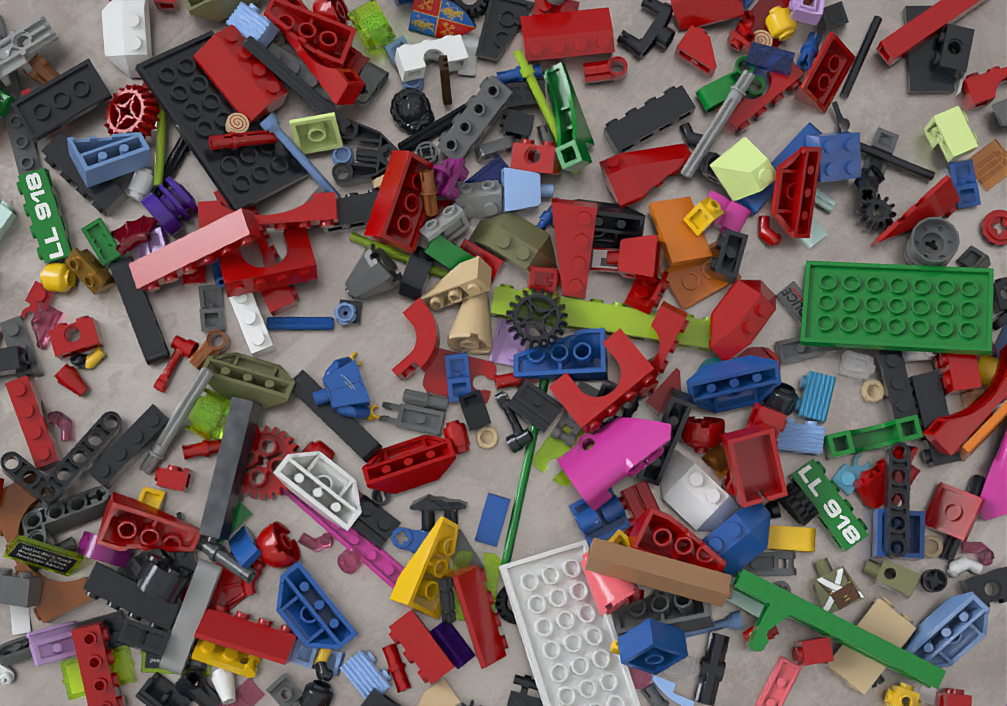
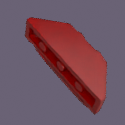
M802 146L777 167L771 214L791 238H810L822 147Z
M736 280L711 313L709 348L722 361L730 360L749 346L776 310V295L762 280Z
M422 435L380 449L370 459L368 464L362 467L367 488L397 494L439 480L455 461L456 455L450 438L443 439L437 436Z

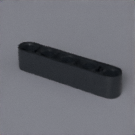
M132 256L111 263L109 266L145 361L150 366L171 356L146 290L136 288L129 267V263L134 260Z
M303 369L293 378L295 386L292 392L362 460L367 463L383 447L353 417L333 412L330 402L316 406L312 393L323 388Z
M904 442L892 444L885 452L883 552L890 559L903 557L909 549L911 451ZM894 448L902 451V459H896L893 456ZM893 471L901 473V483L893 480ZM893 495L900 496L902 499L901 506L898 507L892 503L891 498ZM893 518L900 520V530L892 528L891 520ZM893 541L901 546L899 554L891 551L890 546Z

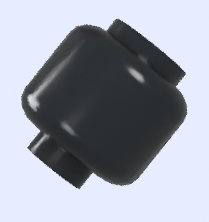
M782 382L765 398L764 405L789 416L798 401L795 388Z
M313 680V682L307 683L300 697V706H330L334 696L333 691L330 689L331 686L321 680Z

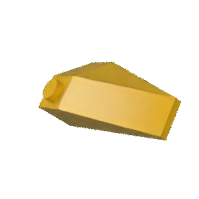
M442 516L439 518L399 575L390 596L391 600L439 620L442 613L439 591L442 590L439 589L438 580L451 576L452 568H449L451 555L455 553L459 529L458 524Z

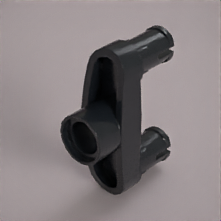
M643 0L641 7L656 14L657 17L643 38L638 39L623 30L621 32L622 36L619 35L617 43L632 50L633 54L640 58L645 57L656 44L666 49L672 42L676 32L668 27L673 9L667 2Z

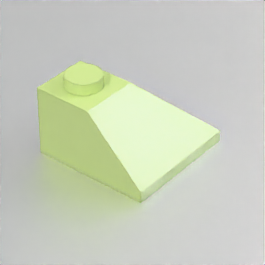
M335 112L289 120L295 143L304 154L343 147Z
M743 137L710 164V167L732 201L762 191L776 178V171L768 158L746 137Z

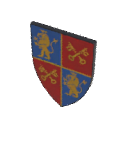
M453 0L413 1L408 30L443 38L447 35L463 36L477 27L468 12Z

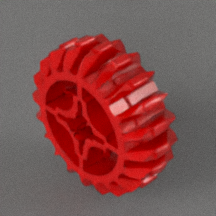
M127 84L125 88H119V93H113L114 98L108 100L110 103L109 107L104 108L107 111V114L103 117L107 121L104 125L108 129L107 133L111 136V134L141 132L146 140V136H152V129H157L155 127L156 122L160 121L157 117L161 113L158 108L159 103L146 87L138 84Z

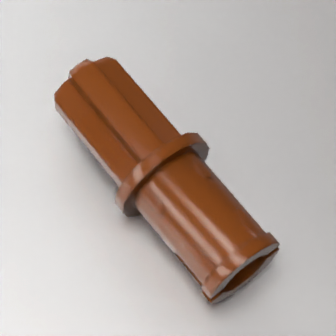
M434 170L419 171L422 186L420 195L424 199L425 214L427 216H435L438 214L436 199L438 190L435 186Z

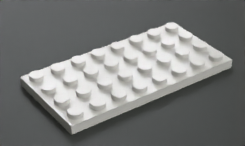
M586 540L499 566L543 706H641L628 666L621 664L620 654H614L610 650L611 642L618 639L611 614H605L604 617H601L581 566V561L584 560L582 556L589 550Z

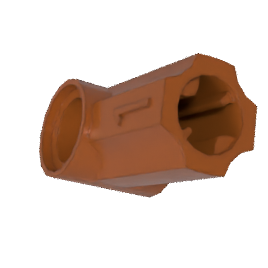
M38 53L28 61L34 71L27 75L36 83L39 82L43 85L60 75Z
M215 329L210 331L206 336V340L188 361L200 371L207 356H218L229 349L231 345L230 337L221 330ZM222 335L223 343L215 347V337Z

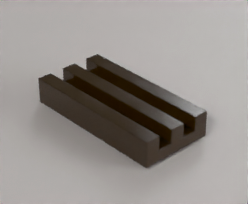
M442 55L438 59L443 104L451 105L452 96L447 55Z

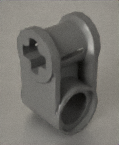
M368 62L359 76L365 83V86L360 92L361 96H358L355 104L360 107L369 106L385 85L389 72Z

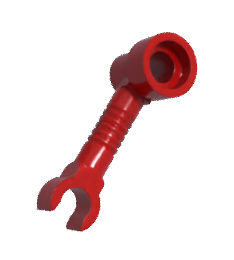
M178 335L173 338L171 348L175 350L163 373L155 381L153 388L165 393L178 361L182 356L190 358L199 348L198 342L191 339L186 340Z

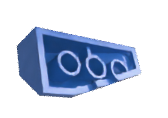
M605 328L581 329L564 338L559 337V341L557 343L551 342V347L549 348L545 344L542 345V350H538V346H535L532 350L527 349L514 354V378L558 380L567 373L573 381L608 380L607 348L603 344L606 340Z

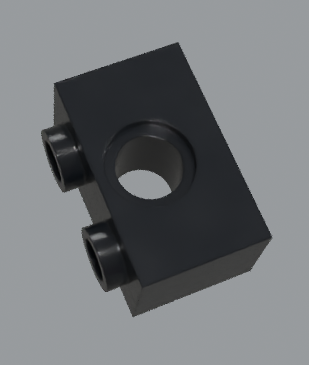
M948 24L944 30H940L937 38V43L940 44L939 51L935 52L933 64L936 65L934 73L961 79L967 72L975 29ZM948 47L954 48L957 54L950 53Z
M1007 566L959 581L963 594L974 592L989 607H991L990 602L998 600L999 604L1007 602ZM987 583H990L994 588L991 596L985 592Z

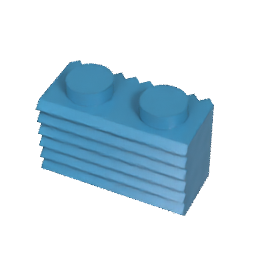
M813 371L807 372L806 376L802 375L799 389H802V393L794 407V411H797V418L816 421L820 424L826 422L836 377Z

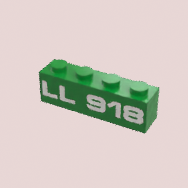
M42 168L18 175L19 182L16 184L20 195H24L26 203L23 204L25 214L31 218L33 224L30 226L33 238H37L39 247H37L39 259L41 261L44 260L46 264L67 259L73 247L49 170Z
M812 459L787 477L813 502L819 512L816 517L841 552H845L868 536L866 532L868 528L861 518L857 519L852 513L854 508L847 499L843 500L839 495L840 489L833 480L829 481L826 477L824 466L819 461L816 462Z

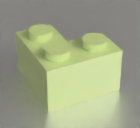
M959 106L935 115L924 128L932 148L940 146L948 163L972 153L978 147V138L975 132L970 130L967 115L964 111H961Z

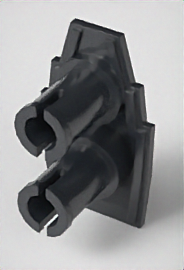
M427 494L414 500L410 505V509L421 511V531L430 532L435 525V511H444L445 518L458 524V511L465 509L468 502Z

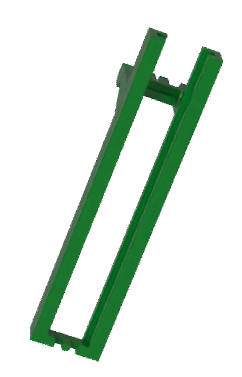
M745 569L742 572L739 571L732 584L734 591L764 605L746 644L750 652H761L764 650L769 642L767 637L768 630L788 617L926 688H931V686L936 689L939 688L946 671Z

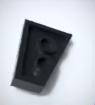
M489 0L475 56L497 62L521 26L520 16H527L534 6V2L527 0Z

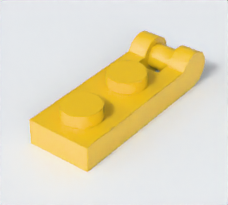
M198 639L191 659L247 678L256 676V666L260 664L262 659Z

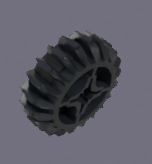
M532 288V295L523 290L524 298L522 299L519 295H516L515 300L518 304L510 302L509 306L514 310L506 311V315L513 317L506 319V324L514 325L508 329V332H517L513 336V340L516 341L521 337L520 345L522 347L528 341L530 342L529 349L531 350L534 343H538V350H542V342H545L549 348L551 347L550 339L557 343L559 338L556 334L563 336L565 333L559 327H567L568 325L566 321L561 320L568 318V313H560L566 306L565 304L557 306L561 298L558 296L552 300L551 298L554 293L552 291L545 296L544 288H541L540 294H536V289ZM533 302H543L550 306L551 309H539ZM527 305L529 315L522 322L518 323V314L522 307ZM533 311L538 317H543L540 321L541 327L536 320L530 321V319H533ZM555 315L556 324L547 333L544 323L551 316ZM535 328L541 336L529 335L522 329Z

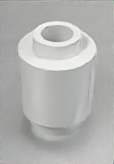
M147 168L136 170L127 189L129 191L127 196L139 202L146 197L154 185V172Z

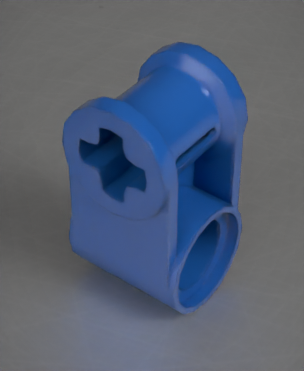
M399 527L393 531L391 540L395 547L416 553L429 532ZM405 532L408 541H404L400 545L395 536Z

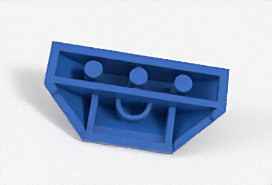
M752 355L704 365L686 381L688 393L693 395L694 405H698L713 413L754 405L755 402L761 403L771 394L775 387L782 383L777 360Z
M763 503L745 508L741 507L702 539L704 543L727 562L722 573L729 574L732 577L768 548L771 513Z
M300 561L280 575L276 611L306 648L340 650L358 635L356 630Z

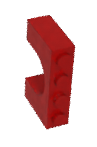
M288 227V230L283 231L287 254L281 262L274 266L256 267L249 264L243 258L240 247L235 249V253L218 257L227 298L318 279L317 265L307 230Z
M621 328L603 342L604 346L617 360L621 369L620 381L611 393L602 397L588 396L582 392L567 373L549 386V389L586 434L597 430L604 419L615 415L621 405L632 401L638 395L637 392L643 387L652 385L659 375Z

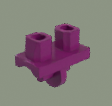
M447 157V160H443L441 165L435 164L432 170L436 174L434 179L435 186L438 190L436 196H444L448 199L458 198L460 189L455 184L457 181L467 179L469 171L464 166L466 161L463 158L453 159Z

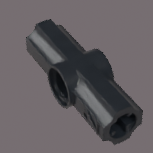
M709 632L705 654L701 658L698 669L699 680L694 695V702L714 706L719 682H722L726 662L724 660L728 649L729 636Z

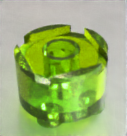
M369 0L347 13L368 52L396 38L376 0Z
M205 388L203 391L207 394L205 398L200 396L188 418L192 423L190 426L186 425L185 429L211 441L212 438L218 439L223 427L220 424L223 418L228 416L231 400Z

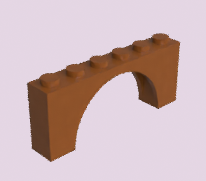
M31 474L23 478V481L27 484H32L36 481L37 477ZM16 483L3 488L0 505V535L4 536L8 543L5 545L8 554L19 542L24 543L23 517L40 504V502ZM45 489L41 495L47 498L53 493L51 489ZM14 558L17 564L15 566L16 573H19V571H32L34 576L42 577L40 605L34 608V613L39 621L42 620L43 623L53 622L96 601L85 594L87 590L83 589L87 577L67 582L55 581L34 570L30 562Z

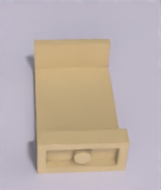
M874 598L872 607L857 626L902 648L917 629L912 625L913 620L904 613L898 614L893 609L895 606L886 598L882 600ZM843 645L833 655L834 661L823 663L862 695L866 694L886 668Z

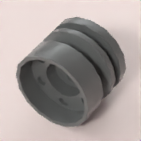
M928 217L919 221L913 228L904 246L906 261L909 265L947 266L958 250L960 243L959 233L953 224L943 218ZM928 246L932 248L931 252L927 251Z

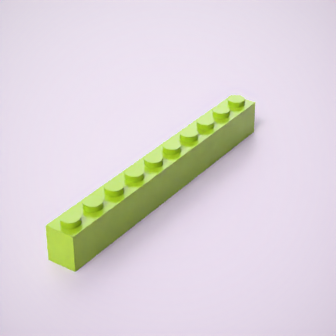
M500 284V287L495 286L491 317L513 318L506 315V311L514 310L509 306L510 302L518 304L515 300L516 295H519L522 299L524 298L523 290L514 289V286L509 284ZM523 288L529 295H532L531 289ZM554 292L551 299L554 300L559 296V293ZM560 297L561 300L557 306L565 304L566 308L560 313H568V318L561 319L566 321L568 325L567 327L559 328L576 331L605 328V335L611 336L621 328L631 340L660 344L656 331L651 327L657 312L651 311L648 315L637 309L628 308L624 303L613 302V305L604 304L603 300L595 298L585 301L581 300L580 297ZM533 302L539 309H551L550 306L543 302ZM527 305L520 310L517 317L518 321L522 322L524 318L528 317ZM533 311V319H530V321L536 320L541 325L540 321L543 317H538ZM688 314L686 320L689 323L684 333L679 332L675 339L679 341L677 347L714 353L709 348L710 317H703L702 320L694 318L692 314ZM553 315L550 319L546 320L545 326L554 327L556 316Z

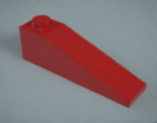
M112 492L104 511L96 544L117 551H127V549H141V551L164 549L165 551L194 552L201 534H198L200 528L139 500Z

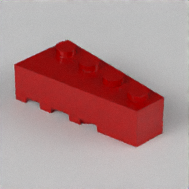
M552 198L551 205L562 295L585 298L597 215V203Z

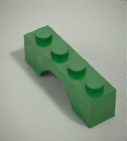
M913 415L870 427L824 436L823 441L827 459L831 460L889 447L896 442L906 443L922 438L923 434L918 415Z

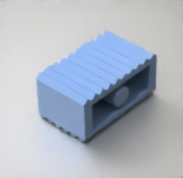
M240 2L237 9L229 17V20L226 21V24L229 26L233 24L243 37L248 38L252 36L265 48L269 46L280 31L272 21L265 16H261V10L252 3L247 6L245 3Z
M786 418V427L783 432H780L777 439L778 452L822 455L825 427L819 426V422L805 421V424H796L795 419Z
M361 649L345 662L340 669L365 699L374 687L382 693L392 686L389 682L392 680V677L384 668L380 670L375 665V662L378 660L369 650L365 652Z

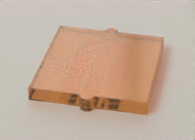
M997 139L969 158L973 159L976 179L980 181L987 191L1007 177V151H1005Z

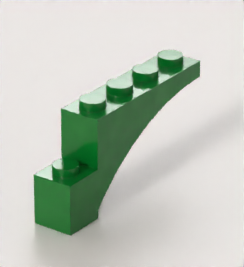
M560 62L542 71L555 116L557 130V148L555 150L562 169L574 172L593 163L587 148L594 146L595 143L565 63Z

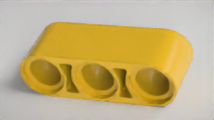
M770 525L768 548L766 550L815 552L816 528Z

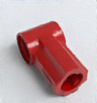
M621 56L612 57L610 60L583 63L586 84L609 80L620 82L626 78L628 73L627 61ZM620 65L624 69L620 73H615L612 67Z

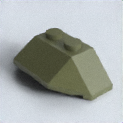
M260 0L183 1L190 15L220 22L228 19L234 13V10L237 9L240 2L249 6L250 3L255 5Z
M513 211L481 220L469 238L473 243L505 260L504 262L529 276L530 265L557 268L550 234Z
M238 352L207 356L202 368L207 367L213 371L214 374L208 384L221 397L231 400L232 397L254 401L262 404L261 409H267L287 402L295 386V381L281 365Z

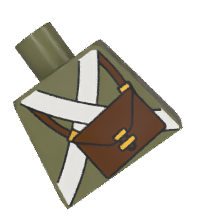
M827 557L814 563L820 576L810 580L818 607L834 613L865 598L844 566L832 569Z
M869 559L863 570L876 577L874 584L907 600L911 597L921 575L887 559L882 564ZM884 573H892L893 579H887Z

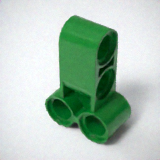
M740 56L735 62L733 72L696 91V95L706 113L714 111L723 105L731 91V85L735 86L743 73L739 69L740 65H746L750 73L754 72L755 62L751 57ZM755 75L751 84L758 85L760 90L755 92L748 87L745 92L747 99L759 98L765 90L766 82L764 78Z

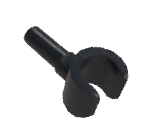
M837 101L832 102L837 119L835 131L841 132L839 124H844L846 130H848L850 127L849 120L843 118Z

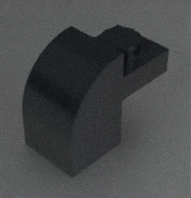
M417 246L414 254L409 258L398 293L413 300L421 299L426 290L430 273L437 261L425 253V248Z

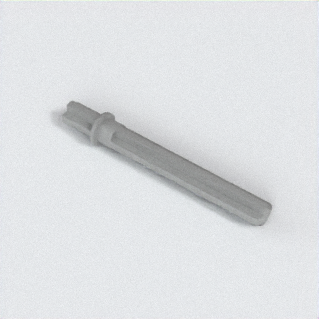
M744 70L735 86L731 85V91L682 168L681 174L683 176L692 178L742 97H746L747 94L745 92L755 77L753 73Z
M201 368L154 445L148 448L149 453L140 466V470L144 471L145 474H152L159 461L165 458L166 450L214 374L209 368Z

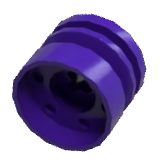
M169 176L165 181L171 189L167 190L162 184H159L158 187L163 196L159 198L150 192L140 202L156 218L168 234L173 237L183 228L178 218L183 216L188 221H192L193 219L186 211L191 209L198 215V206L193 196L185 187Z

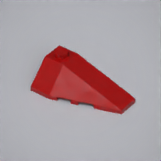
M270 0L264 12L266 18L319 58L341 67L345 63L357 29L284 0Z
M683 143L619 153L600 161L599 164L605 184L619 207L624 208L645 198L647 192L654 186L658 188L662 185V180L667 176L675 175L682 170L692 153L686 144Z
M946 175L919 202L911 206L900 219L898 218L878 236L871 245L876 247L912 232L919 221L928 217L942 218L945 215L948 218L958 209L955 205L960 201V198L951 178Z
M651 506L637 519L628 538L631 548L714 571L723 572L727 563L673 515Z

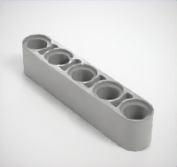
M203 559L199 560L161 658L159 668L182 676L196 641L194 637L206 608L209 607L223 569L222 566Z

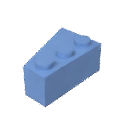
M141 132L111 134L112 137L97 138V135L89 136V139L75 140L74 137H67L69 155L87 188L151 165L150 148Z

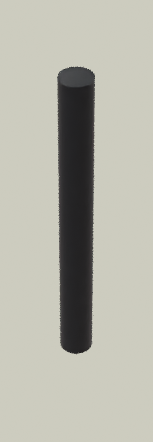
M874 16L840 95L848 98L882 22L880 16Z
M860 142V151L862 153L931 181L935 176V172Z

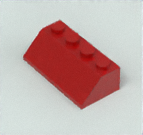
M609 7L520 16L523 51L527 61L615 52Z
M232 24L214 34L196 52L193 59L235 111L247 117L250 125L281 107L288 91L269 68L243 47L245 38Z
M392 151L364 236L380 244L414 254L420 236L419 230L423 227L427 216L425 214L424 199L420 195L422 186L419 171L432 170L433 163L411 151Z
M476 563L451 571L450 574L481 669L506 657L505 649L509 647L505 635L500 636L498 627L502 626L497 612L493 613L491 604H494L491 590L486 591L483 583L487 581L484 568L479 569Z
M219 604L206 608L194 635L195 638L283 665L291 661L298 639L288 625L282 624L281 627L272 625L273 621L259 617V620H254L250 618L249 613L237 611L236 614L228 612V607Z

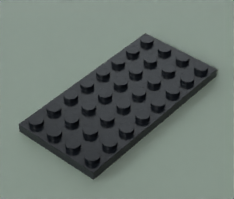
M211 30L137 64L135 70L233 211H237L254 205L308 177L310 174L280 140H278V143L241 146L234 150L230 148L210 149L209 136L228 134L225 128L226 120L229 115L237 113L193 59L196 52L215 34ZM270 113L250 124L247 132L264 130L260 123Z

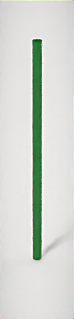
M541 379L539 383V388L545 393L548 390L549 380ZM530 425V431L534 440L526 444L501 565L511 562L539 432L532 425Z

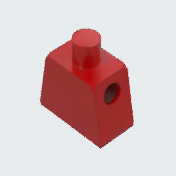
M658 235L622 239L619 251H607V265H618V272L622 277L658 283L661 241Z

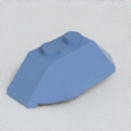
M974 592L948 598L916 627L917 629L913 632L905 650L939 668L952 666L986 636L988 614L990 612L989 606Z

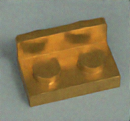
M78 248L72 249L65 263L94 295L114 286V277L88 249L82 251Z

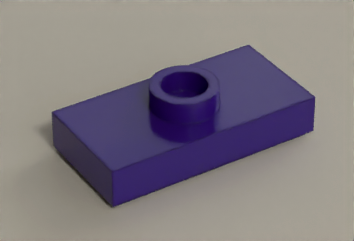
M442 622L430 631L457 669L476 656L452 623Z

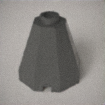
M373 243L364 250L345 282V291L352 299L363 300L396 287L402 280L401 272L398 274L395 272L397 268L396 263L382 248L378 247L375 250V244Z

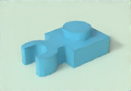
M860 453L853 457L852 466L844 463L831 478L847 496L855 489L853 482L859 478V472L867 470L871 465L869 461L864 466L858 464V459L861 457Z

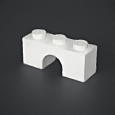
M447 35L441 39H428L418 44H404L396 49L394 60L402 82L424 78L426 70L425 61L427 60L439 62V56L447 55L449 72L466 69L469 57L461 35Z
M254 292L229 297L251 354L257 358L276 350L270 332L260 313V307Z

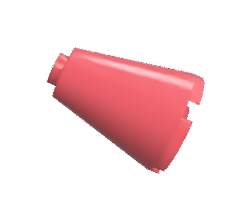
M588 552L582 556L584 560L581 561V566L601 617H604L605 614L609 615L629 603V596L633 595L635 598L641 593L635 583L585 570Z

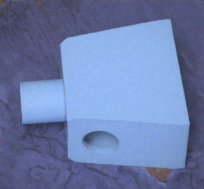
M503 168L501 170L502 213L538 207L541 205V197H553V183H540V173L511 168Z

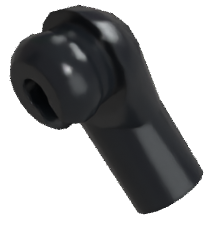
M689 122L681 125L679 128L687 145L696 148L703 134L694 133Z

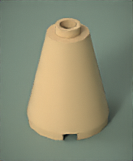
M485 292L463 300L448 335L447 345L450 348L462 352V348L468 349L469 354H485L490 352L493 346L489 297Z

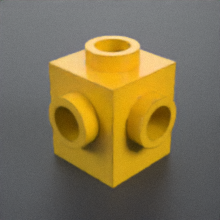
M901 683L900 687L891 685V688L887 690L885 695V706H904L902 704L904 697H907L905 706H921L920 694L913 692L915 687Z

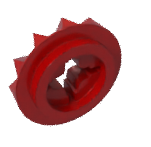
M1006 210L990 212L985 216L981 224L982 234L985 235L988 242H992L996 246L1007 245V230H1003L998 235L997 229L992 227L996 226L1001 220V226L1007 229Z

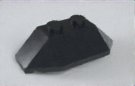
M575 199V201L597 203L593 248L620 249V241L622 239L643 236L646 215L627 206L620 208L615 203Z

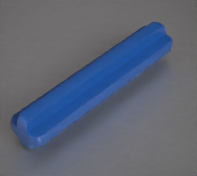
M268 317L266 324L269 330H333L334 318Z

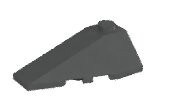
M661 590L653 591L654 594L642 600L638 599L614 612L617 635H624L628 630L635 628L649 618L673 625L685 632L714 627L710 604Z

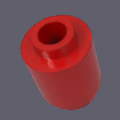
M459 420L446 423L443 433L445 438H450L455 455L470 451L469 445L471 443L465 423H460Z

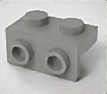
M498 180L455 185L460 189L458 198L455 199L456 204L465 211L467 219L502 214Z
M454 203L446 207L436 218L429 220L419 231L429 245L431 240L439 234L452 241L468 229L471 224L465 217V211Z

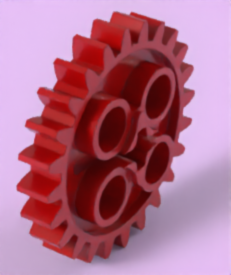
M265 425L264 431H262L257 426L251 453L254 454V460L247 465L242 485V494L247 496L251 492L250 498L254 500L259 494V499L265 501L266 495H268L269 499L274 500V493L282 497V489L290 491L273 474L277 464L281 463L287 454L298 453L295 451L299 448V445L292 444L294 438L291 436L287 437V432L283 430L279 434V428L274 427L271 431L268 425ZM271 442H274L275 446L273 451L267 453V445ZM264 459H267V460H268V461L266 462V465H267L266 467H263V466H262V465L264 464V461H263ZM263 473V481L260 484H256V476Z

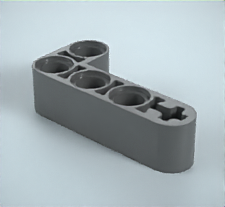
M97 486L59 500L52 506H43L28 512L22 520L26 543L54 552L53 535L103 517L112 494L106 487Z

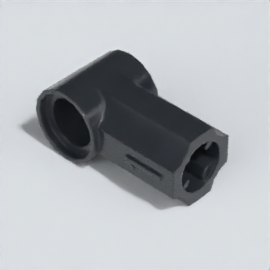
M870 165L861 173V178L854 180L858 188V199L862 203L872 204L878 197L879 185L885 180L883 173L876 166Z
M198 668L188 669L175 683L176 690L180 695L189 696L199 706H218L222 701L218 693L205 682L204 674Z

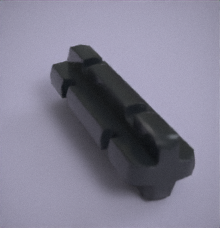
M443 577L438 580L439 589L442 590L439 591L441 610H443L441 613L442 622L453 623L456 621V615L453 612L455 609L454 592L451 590L453 588V581L450 577Z

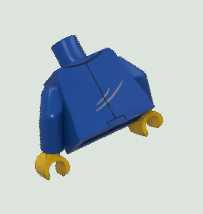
M353 352L349 357L334 360L322 378L325 389L312 393L316 406L330 402L333 412H338L340 415L366 418L369 421L380 418V415L376 416L373 413V410L379 408L378 405L367 407L370 406V399L358 368L362 361L357 362L354 360L358 353Z

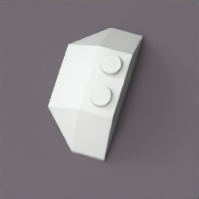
M112 0L102 10L105 57L130 78H141L135 70L136 65L152 58L149 1Z
M675 450L661 480L662 499L696 531H713L740 508L698 465L679 451Z
M320 451L287 454L273 472L292 493L324 518L346 531L349 530L362 513L356 479Z

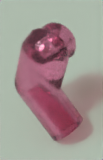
M60 411L50 412L47 416V421L61 429V441H73L71 419Z
M303 533L298 543L314 552H320L329 549L333 545V536L330 533H323L322 536L313 538Z
M961 542L962 553H976L980 557L981 564L985 566L993 563L995 558L994 552L983 542Z

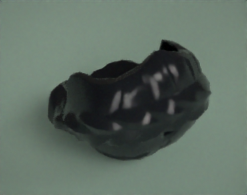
M408 87L400 90L391 101L390 114L393 116V120L409 134L418 132L423 126H427L435 119L429 99L425 93L417 89Z

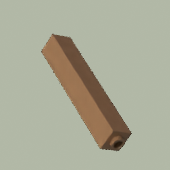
M593 538L588 550L585 570L719 607H723L726 599H731L734 586L730 585L731 575L597 538Z

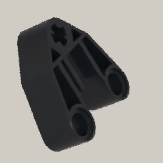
M348 119L351 122L349 128H352L354 131L348 136L343 135V132L340 131L342 142L349 145H358L359 147L378 148L379 150L357 148L356 161L377 164L340 162L335 164L332 169V176L335 183L342 188L370 183L384 175L389 163L387 161L389 154H392L393 150H398L380 131ZM347 171L349 174L345 179L337 178L338 173Z

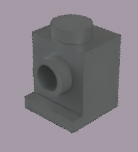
M287 673L282 674L266 689L280 706L300 705L302 691ZM285 689L290 692V696L287 699L282 697V691Z

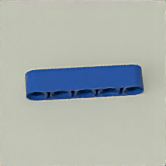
M809 122L771 162L775 171H777V167L797 150L802 146H806V135L823 133ZM775 180L762 191L741 198L737 202L751 211L750 214L754 216L773 196Z

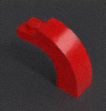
M420 298L402 312L415 328L416 343L411 353L392 369L401 381L404 378H410L416 372L415 368L417 366L425 372L433 363L439 349L440 331L433 313Z

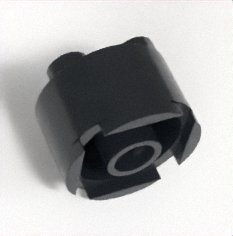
M151 553L139 571L135 582H137L136 585L139 589L151 597L157 599L158 596L165 597L164 602L175 604L187 585L192 571L187 567L173 564L174 559L167 554L162 553L161 556Z

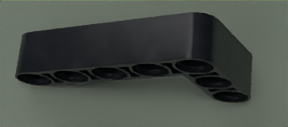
M114 411L105 412L48 476H45L21 455L12 451L6 452L1 457L2 472L44 506H52L57 503L119 433L121 417ZM113 419L117 422V425L114 428H107L104 423L106 420ZM97 436L102 442L97 446H93L89 443V439ZM76 454H83L86 456V460L83 463H76L73 457ZM14 459L18 462V466L14 469H8L5 463L8 460ZM62 471H67L71 477L66 481H61L57 475ZM28 474H33L37 477L36 481L32 484L25 483L23 478ZM45 489H52L55 492V495L50 499L44 498L41 494Z

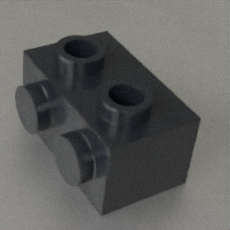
M726 229L723 236H718L715 249H719L717 258L712 257L709 270L713 271L711 278L732 284L735 282L749 235Z

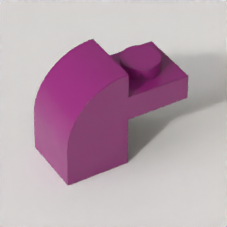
M84 531L79 542L78 554L126 569L132 549L117 551L96 544L98 535Z

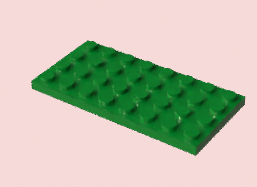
M806 260L800 345L991 355L994 269Z

